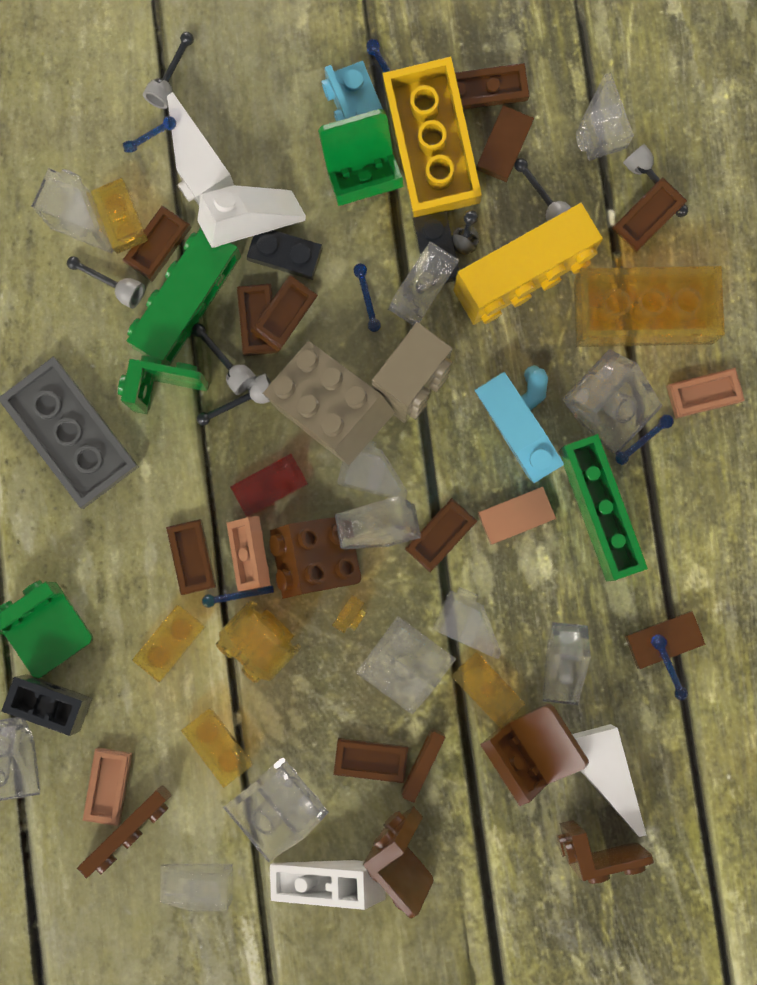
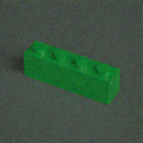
M202 228L197 233L193 232L188 237L184 245V254L179 261H174L169 266L165 274V283L160 290L156 289L152 292L146 303L147 310L141 319L136 318L127 332L129 337L126 341L133 349L144 356L163 360L162 365L170 366L191 335L193 326L198 324L241 258L238 247L232 243L212 248Z
M596 434L564 445L558 452L564 463V469L606 582L615 581L647 570V564L599 435Z

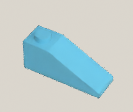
M502 372L474 390L525 474L533 483L564 465L548 436L505 372Z

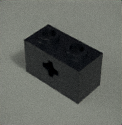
M25 674L13 678L1 712L71 736L81 731L92 697Z

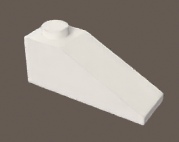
M172 92L167 95L176 169L182 180L177 185L188 202L194 199L199 205L201 194L234 184L228 170Z
M232 185L200 195L197 221L213 248L305 221L306 215L292 190Z
M609 724L572 734L589 760L588 766L581 770V772L628 827L639 837L645 836L646 832L618 728Z
M341 860L270 864L271 901L365 910L385 900L386 893L381 885L370 877L367 869L363 866L364 861Z

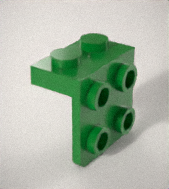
M383 109L373 110L325 124L318 129L328 178L338 206L404 187L401 172L393 155L388 118Z
M143 355L141 360L129 359L126 375L122 374L119 380L118 395L121 396V401L133 412L148 414L154 382L207 391L209 384L202 373L197 372L198 367L177 362L176 367L162 365L163 360Z
M39 580L26 587L22 591L24 597L14 604L12 601H8L0 605V635L4 634L34 678L45 676L93 641L92 633L58 583L46 581L42 583Z

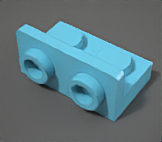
M363 61L334 71L331 65L324 67L325 80H322L321 84L327 100L333 99L337 107V110L334 111L336 121L373 110L383 109Z

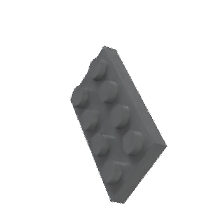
M54 356L0 396V403L81 509H85L139 468L128 451Z

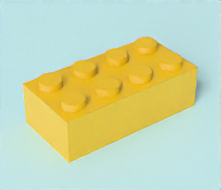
M451 56L382 73L413 217L480 204L482 193Z
M579 203L458 271L453 291L473 325L480 321H483L484 324L490 323L501 316V309L512 304L514 307H518L531 299L532 295L530 293L540 287L546 291L557 285L562 280L560 276L572 271L573 274H576L587 268L591 264L590 259L597 255L596 250L603 238L583 204Z

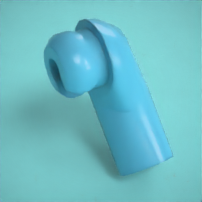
M536 365L528 367L524 372L527 392L521 397L530 411L544 401L547 392L548 375L544 369Z

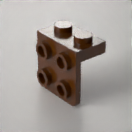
M347 516L290 523L270 530L269 546L271 553L275 557L277 567L276 583L281 590L282 599L360 583L361 572L351 522Z
M545 704L503 724L480 744L519 806L530 803L548 784L584 770L589 764L587 756L555 707L551 704Z
M414 806L403 814L400 811L395 812L385 821L383 830L374 840L373 847L363 863L370 877L381 885L392 898L394 905L411 919L419 914L434 881L431 873L408 847L423 818Z
M574 820L559 823L562 834L557 835V842L562 857L566 856L568 864L582 881L588 880L590 884L608 881L611 874L623 871L625 875L642 873L646 870L645 866L654 863L652 854L637 842L591 853L587 833Z

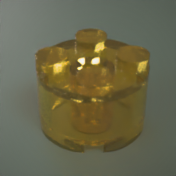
M248 600L219 632L220 639L216 646L228 658L234 656L244 666L242 672L252 682L258 683L261 679L272 681L301 650V646L299 643L294 646L291 644L290 641L294 635L277 617L267 609L262 614L254 609L258 603Z

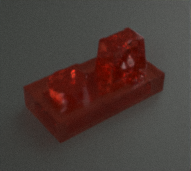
M289 454L230 486L246 517H251L309 484L292 454Z

